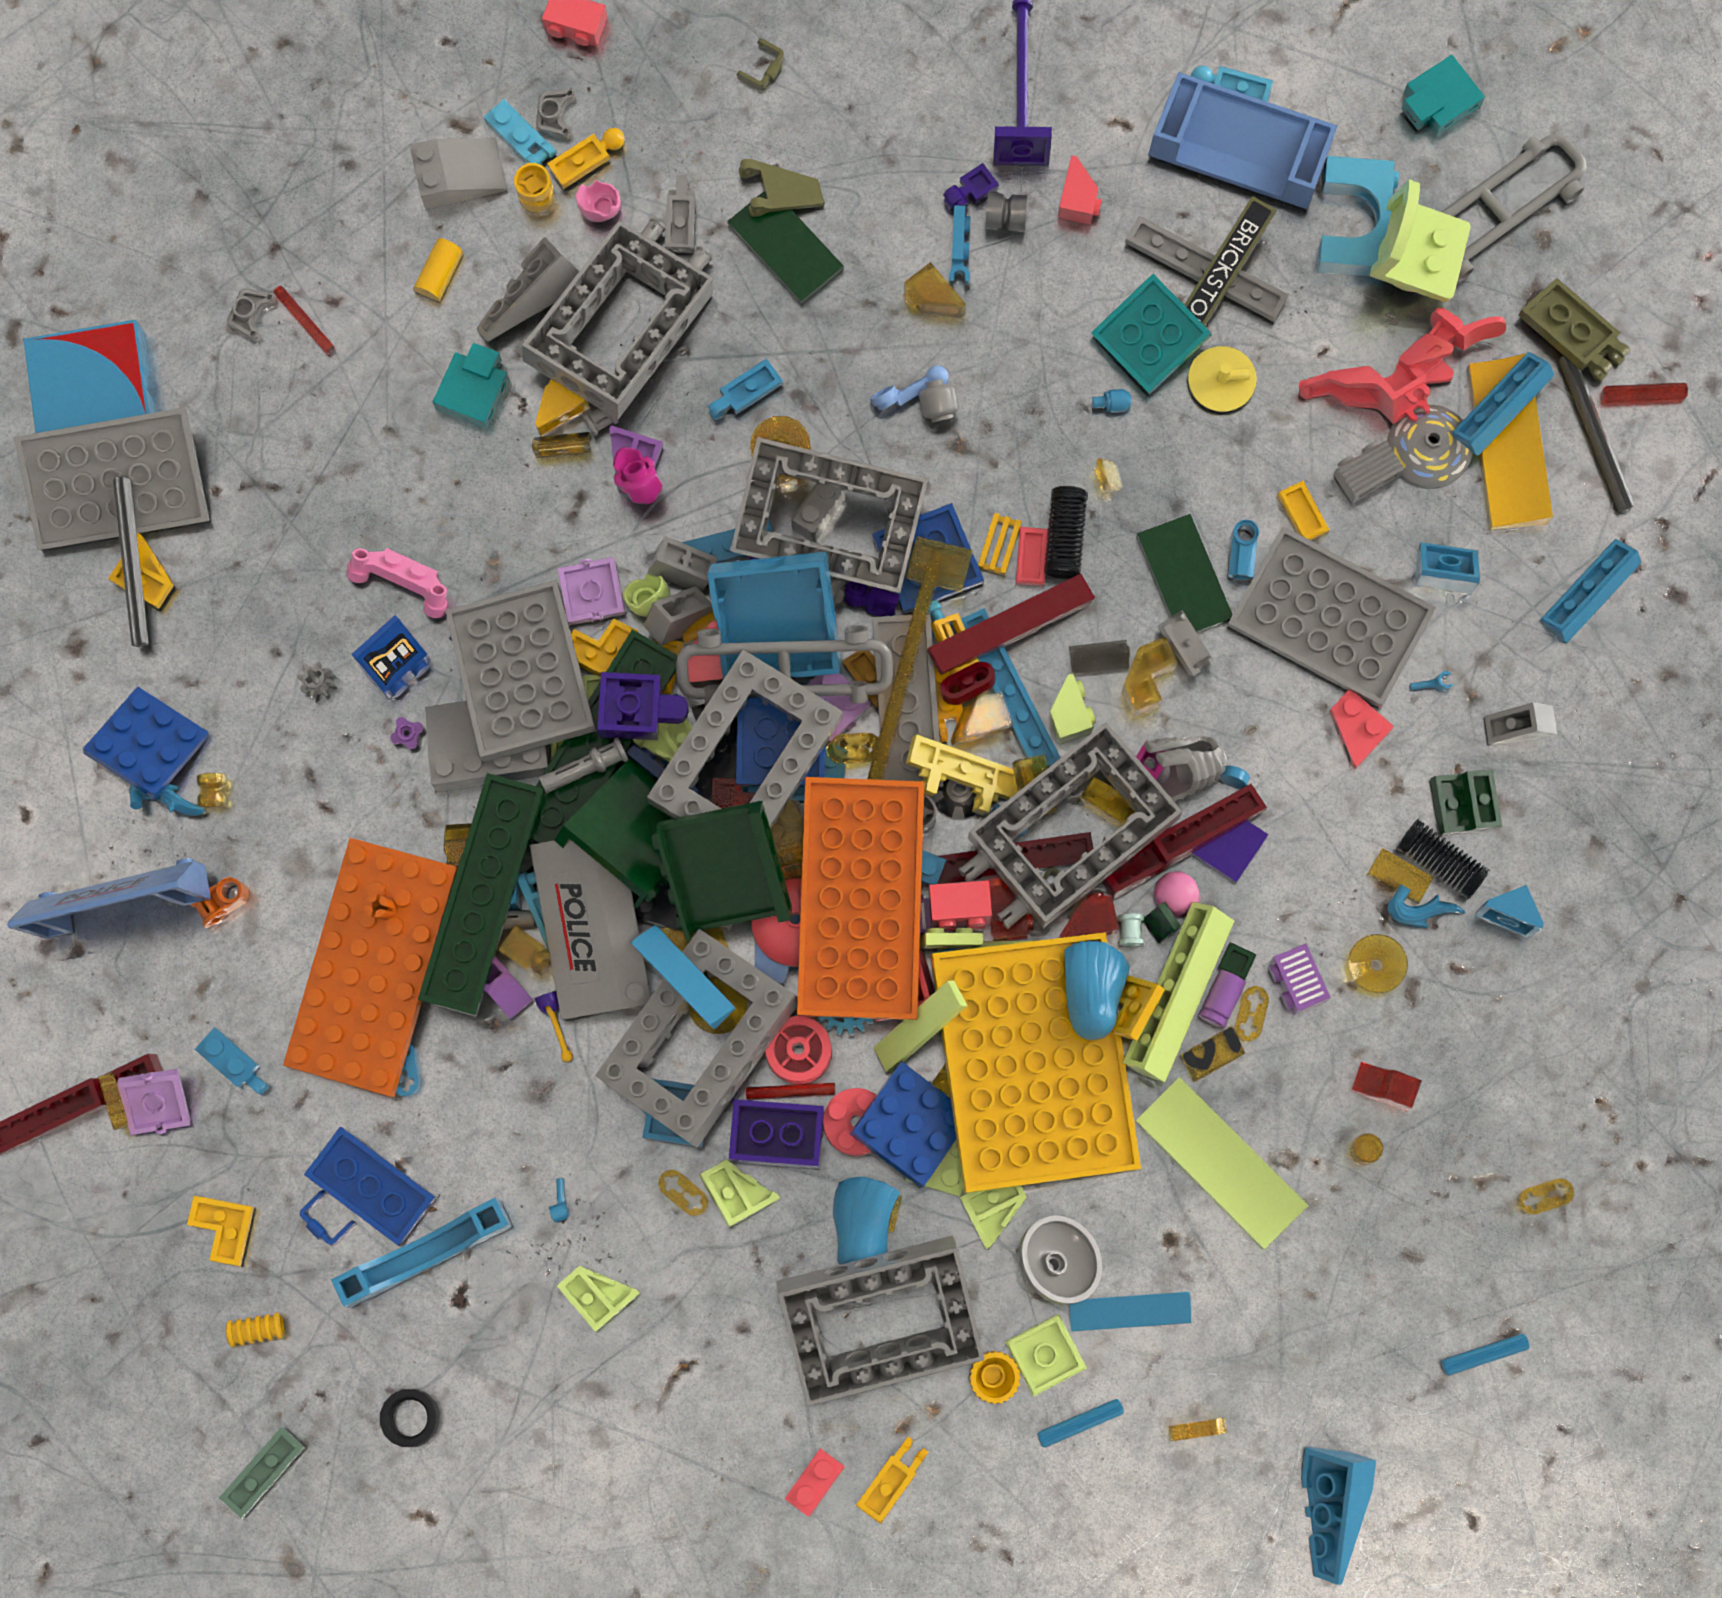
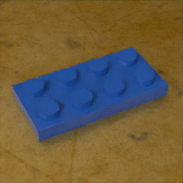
M341 1126L304 1173L307 1178L398 1246H401L436 1199L435 1196Z

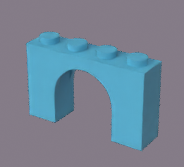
M1337 156L1326 157L1323 166L1322 193L1351 195L1363 199L1371 206L1375 213L1376 227L1368 234L1355 238L1322 235L1318 246V273L1370 276L1372 265L1378 261L1379 246L1386 235L1392 212L1387 210L1388 201L1393 196V188L1397 189L1399 172L1394 171L1395 161Z

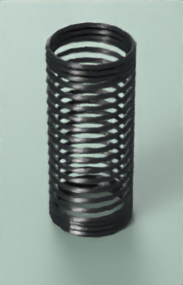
M1058 486L1051 491L1052 503H1050V522L1048 523L1049 532L1046 544L1048 547L1046 548L1047 557H1045L1046 562L1044 565V572L1051 577L1071 579L1081 574V556L1083 555L1081 552L1083 551L1082 542L1084 541L1082 537L1085 531L1083 527H1085L1084 522L1086 519L1084 517H1086L1085 512L1087 511L1085 507H1087L1086 502L1088 500V492L1085 489L1075 486Z
M1417 819L1396 849H1399L1405 855L1412 848L1408 858L1418 849L1412 861H1415L1423 851L1417 860V864L1426 856L1421 864V867H1423L1431 858L1425 870H1428L1437 859L1430 869V873L1442 861L1434 873V876H1437L1445 866L1438 879H1441L1451 867L1443 882L1456 869L1447 882V886L1450 885L1459 874L1451 886L1452 889L1465 875L1456 888V892L1460 890L1470 877L1460 892V895L1467 898V900L1470 899L1485 880L1490 869L1485 867V865L1480 868L1481 862L1477 863L1476 859L1472 861V856L1468 857V853L1463 855V850L1458 853L1459 847L1455 848V844L1450 846L1451 842H1446V838L1441 840L1442 835L1436 838L1438 833H1433V828L1428 831L1429 825L1424 827V822Z

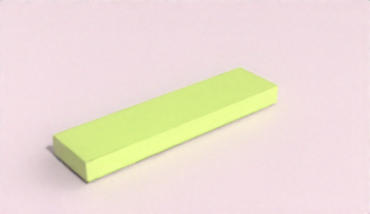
M947 981L918 1007L917 1020H903L873 1047L886 1072H893L898 1063L901 1061L905 1062L968 1006L955 981Z

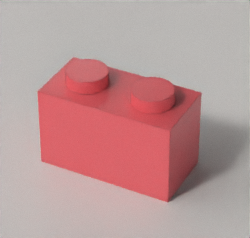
M549 0L542 17L544 30L553 37L562 38L563 36L573 39L574 42L582 46L590 44L597 47L608 16L606 6L594 1Z

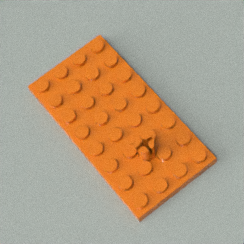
M805 777L797 1016L917 1020L924 781Z
M349 838L283 1066L389 1097H395L422 1004L418 1000L419 993L456 876L457 866Z

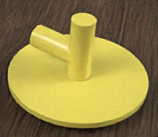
M1227 346L1212 347L1200 353L1192 362L1188 374V384L1193 397L1202 406L1217 412H1229L1242 407L1253 395L1257 382L1256 371L1250 359L1241 351Z

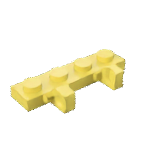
M920 735L912 737L906 760L907 765L920 769L919 776L923 777L924 794L930 797L937 794L939 782H943L946 779L971 787V792L977 794L974 799L972 812L980 815L989 813L991 803L997 802L998 797L1009 800L1017 793L1022 773Z

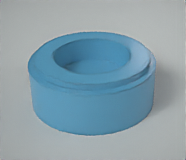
M1230 765L1226 766L1225 772L1220 776V781L1224 784L1239 789L1246 787L1250 779L1247 771Z

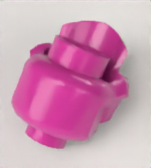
M629 447L620 448L613 460V466L617 471L614 475L615 485L619 486L622 492L628 494L633 503L650 504L654 502L662 489V484L654 467V460L647 456L642 457L641 452L637 449Z

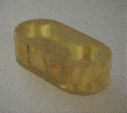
M873 733L839 734L827 745L828 757L833 762L839 764L871 762L881 753V740ZM866 743L867 747H872L873 750L869 753L868 748L860 747ZM838 744H840V747H841V748H843V749L850 748V749H848V750L843 754L842 750H841V749H837L836 746H837Z
M1259 986L1249 987L1243 993L1240 1000L1234 1031L1237 1038L1242 1042H1253L1262 1032L1269 996ZM1254 993H1258V998L1263 1000V1004H1258L1255 1012H1251V1001L1247 1000V996L1251 997ZM1248 1016L1253 1017L1251 1026L1256 1029V1032H1251L1249 1036H1245L1244 1030L1240 1029V1025L1246 1024Z
M113 1072L98 1076L113 1131L128 1127L127 1117Z
M667 1170L661 1174L658 1181L659 1189L674 1204L690 1216L697 1217L706 1212L709 1201L701 1189L676 1170ZM677 1176L679 1178L677 1184L684 1190L680 1194L675 1189L665 1190L667 1187L665 1179L667 1177L673 1179ZM688 1193L694 1198L700 1195L702 1197L700 1203L703 1205L702 1208L689 1210L690 1203L684 1198V1195Z
M1559 1178L1527 1188L1517 1196V1207L1523 1214L1531 1216L1564 1206L1574 1198V1187L1568 1180ZM1556 1184L1567 1191L1563 1195V1201H1561L1560 1197L1549 1199L1547 1193L1555 1191ZM1528 1193H1530L1531 1197L1542 1195L1543 1201L1535 1204V1210L1531 1206H1525L1524 1201L1528 1199Z
M1225 1417L1169 1426L1171 1441L1228 1433Z

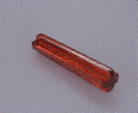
M1685 382L1605 386L1602 389V399L1605 403L1680 400L1688 396V386Z

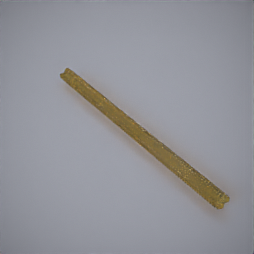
M930 550L929 553L930 556L927 560L928 563L926 564V570L919 590L920 594H918L914 607L913 618L910 621L911 625H909V632H907L908 635L903 647L867 779L880 780L884 778L882 775H885L882 773L886 771L883 768H887L884 766L888 764L885 761H889L886 759L890 757L887 754H890L888 751L892 750L889 747H892L890 744L894 743L891 740H894L892 738L895 737L893 733H896L894 730H897L895 726H898L896 723H899L897 719H900L898 716H901L899 712L902 713L900 709H903L901 705L904 706L902 702H905L903 698H906L904 695H907L905 691L907 692L906 688H909L906 685H909L908 681H911V679H908L912 677L909 674H913L910 672L914 670L911 667H915L912 665L916 663L913 660H916L914 657L918 656L915 653L918 654L916 650L920 649L917 646L920 647L918 643H921L919 639L922 640L920 636H923L921 632L924 633L922 629H925L923 627L926 626L924 622H927L925 619H928L926 615H929L927 612H930L928 608L930 609L929 605H932V603H929L933 601L930 598H934V596H931L935 594L932 591H936L933 589L937 587L934 584L937 585L935 581L939 579H936V577L939 578L937 574L941 572H938V570L941 571L939 567H942L940 565L943 564L941 560L944 561L942 557H945V555L934 550Z

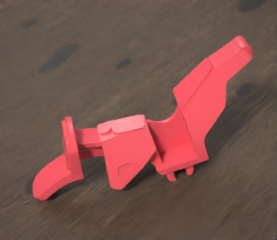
M1436 308L1430 318L1431 332L1414 342L1399 357V363L1396 365V370L1391 376L1383 378L1370 366L1328 371V373L1301 380L1298 385L1299 395L1305 400L1331 395L1347 407L1378 409L1393 424L1405 416L1415 422L1418 420V416L1414 414V410L1417 408H1422L1425 414L1430 413V406L1427 403L1430 389L1427 384L1452 381L1454 371L1443 361V358L1451 355L1454 347H1459L1465 351L1468 347L1479 341L1504 334L1506 331L1505 319L1499 316L1489 317L1464 326L1462 320L1444 308Z

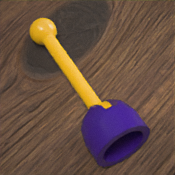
M556 991L534 998L538 1009L543 1014L550 1015L562 1050L561 1059L564 1062L571 1061L573 1055L567 1049L555 1014L559 1008Z

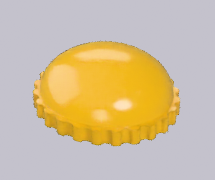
M995 1350L992 1352L987 1351L983 1354L985 1360L972 1363V1368L969 1369V1384L972 1386L971 1389L975 1392V1395L980 1397L982 1401L986 1400L987 1403L992 1402L993 1404L1003 1403V1401H1008L1017 1392V1387L1020 1386L1019 1380L1021 1379L1019 1376L1020 1370L1017 1369L1018 1365L1014 1363V1359L1009 1358L1008 1354Z

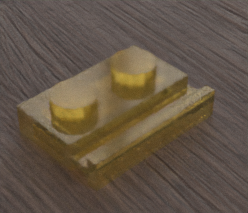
M917 536L906 578L962 592L973 550Z

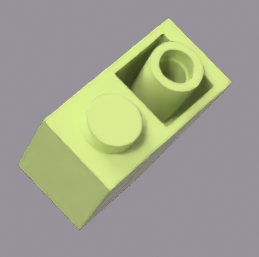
M1073 673L1067 675L1049 714V720L1058 744L1091 734L1092 724L1096 723L1091 707L1086 708L1082 697H1085L1086 694L1081 680H1075Z

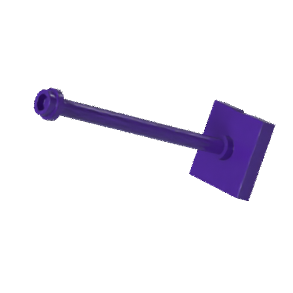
M1014 0L1012 2V9L1017 12V127L995 126L993 165L1049 166L1052 127H1028V12L1033 9V2L1031 0Z

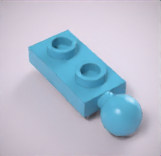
M1204 65L1197 66L1191 73L1192 77L1266 102L1268 101L1273 80L1219 66L1217 75L1213 74L1211 69Z

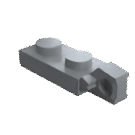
M676 175V190H669V194H667L665 249L670 252L693 253L696 199L694 191H688V175Z

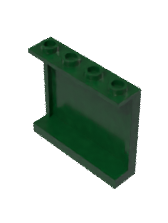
M629 758V761L625 762L563 825L554 841L562 848L570 841H573L639 896L634 904V907L637 909L644 901L650 903L660 891L658 886L661 883L665 886L669 883L668 878H663L661 874L660 861H662L660 852L654 850L652 834L655 833L658 822L672 818L648 803L647 796L657 780Z
M763 801L658 822L655 833L652 834V843L654 850L660 852L662 861H660L661 874L663 878H668L670 885L668 887V897L671 905H676L678 912L676 914L677 927L679 931L684 932L686 941L691 940L692 933L699 929L706 930L771 916H777L778 923L790 920L793 907Z

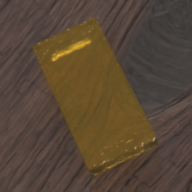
M1384 848L1381 849L1367 873L1368 876L1394 891H1397L1400 884L1411 889L1406 898L1417 904L1420 903L1434 878Z

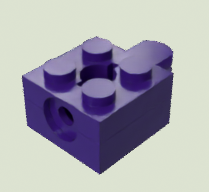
M601 672L597 727L599 738L618 737L619 739L658 740L659 723L680 724L687 719L689 710L685 697L661 694L660 675Z

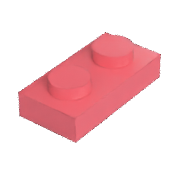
M820 1448L784 1499L810 1517L845 1466Z

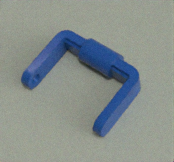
M321 1190L300 1210V1217L307 1223L306 1228L318 1240L322 1238L327 1244L335 1245L356 1223L351 1220L331 1239L326 1234L327 1231L307 1214L326 1194Z

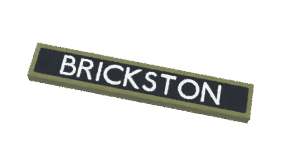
M1254 196L1247 203L1184 304L1204 326L1207 325L1277 212L1276 209Z

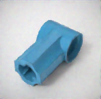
M1251 520L1239 521L1231 533L1228 577L1235 580H1253L1259 528ZM1238 531H1249L1252 539L1249 541L1241 540L1238 536Z

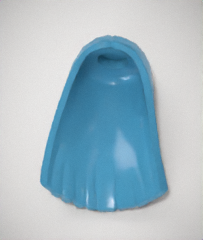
M1081 941L1079 944L1074 943L1072 946L1067 947L1064 952L1069 1019L1073 1029L1080 1037L1088 1040H1098L1106 1037L1116 1024L1118 1004L1130 966L1124 954L1113 946H1109L1108 943L1102 941H1087L1085 943Z
M862 1176L851 1177L848 1180L845 1179L839 1182L835 1190L833 1202V1218L838 1242L837 1262L839 1265L887 1253L889 1219L893 1206L900 1194L896 1188L883 1181Z

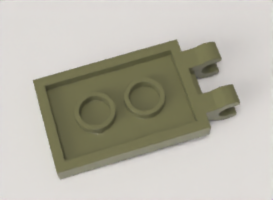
M1558 278L1522 308L1518 315L1580 370L1583 371L1588 366L1591 375L1598 382L1607 377V372L1613 368L1611 362L1616 366L1620 365L1625 360V356L1631 351L1626 344L1617 339L1621 332ZM1606 354H1608V357H1609V359H1610L1611 362H1609L1608 360L1604 359L1603 357H1604Z

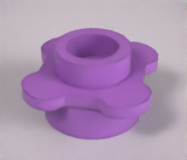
M405 717L398 718L396 720L397 727L395 732L390 736L392 743H400L403 746H407L408 749H415L418 746L420 733L424 730L423 725L420 722L413 723L407 721ZM409 731L410 733L406 736L404 732Z

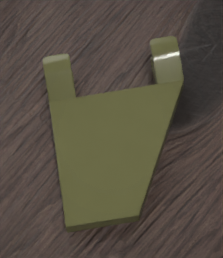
M753 159L741 160V167L738 169L740 177L750 178L760 174L766 199L762 197L751 199V205L748 210L752 217L774 211L824 206L825 203L818 179Z

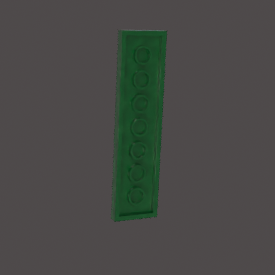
M632 629L606 672L660 675L661 694H663L676 672L678 655ZM600 682L588 700L596 731L564 740L543 775L590 754L589 751L594 747L599 749L614 742V738H599L597 730ZM619 739L625 753L633 743V739ZM620 762L606 767V771L603 773L597 770L548 794L544 792L530 839L536 843L555 840L563 825L614 774ZM539 780L536 786L543 788L542 783Z
M487 773L419 993V1001L477 1017L543 799L544 788Z

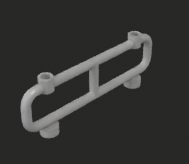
M1551 134L1539 141L1536 136H1533L1523 145L1522 148L1525 152L1442 211V213L1454 217L1481 198L1501 221L1500 224L1466 247L1457 283L1462 282L1474 271L1475 268L1468 261L1539 208L1559 194L1566 203H1570L1584 191V186L1578 180L1585 174L1587 167L1586 159L1570 139L1560 134ZM1557 145L1563 148L1574 161V170L1511 215L1490 190L1531 160L1539 158L1549 147Z
M864 625L845 627V640L721 643L720 630L704 629L697 633L698 644L688 645L678 654L676 673L678 686L682 693L692 699H704L705 706H707L719 685H708L704 688L691 686L688 677V660L692 656L737 655L743 649L750 654L778 653L779 672L791 679L790 653L875 651L881 657L882 674L881 679L876 683L854 681L850 684L802 685L818 696H850L852 703H865L868 701V695L880 694L887 690L892 683L893 658L891 650L885 643L879 640L868 639V627ZM750 693L748 696L749 698H759L753 693Z

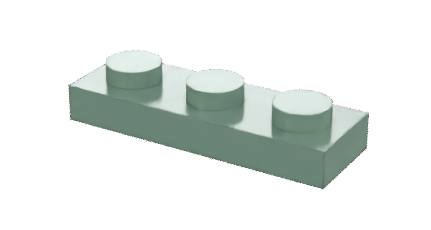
M281 1427L223 1492L219 1499L240 1518H244L305 1447L284 1427Z

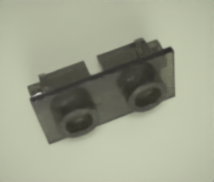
M1127 640L1069 646L1072 673L1074 675L1130 669L1129 645H1127Z

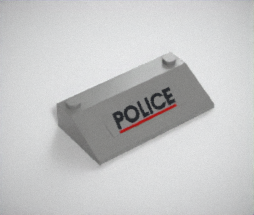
M554 840L529 845L561 1020L645 1005L650 999V991L643 955L631 944L639 936L631 889L573 841H570L564 848Z

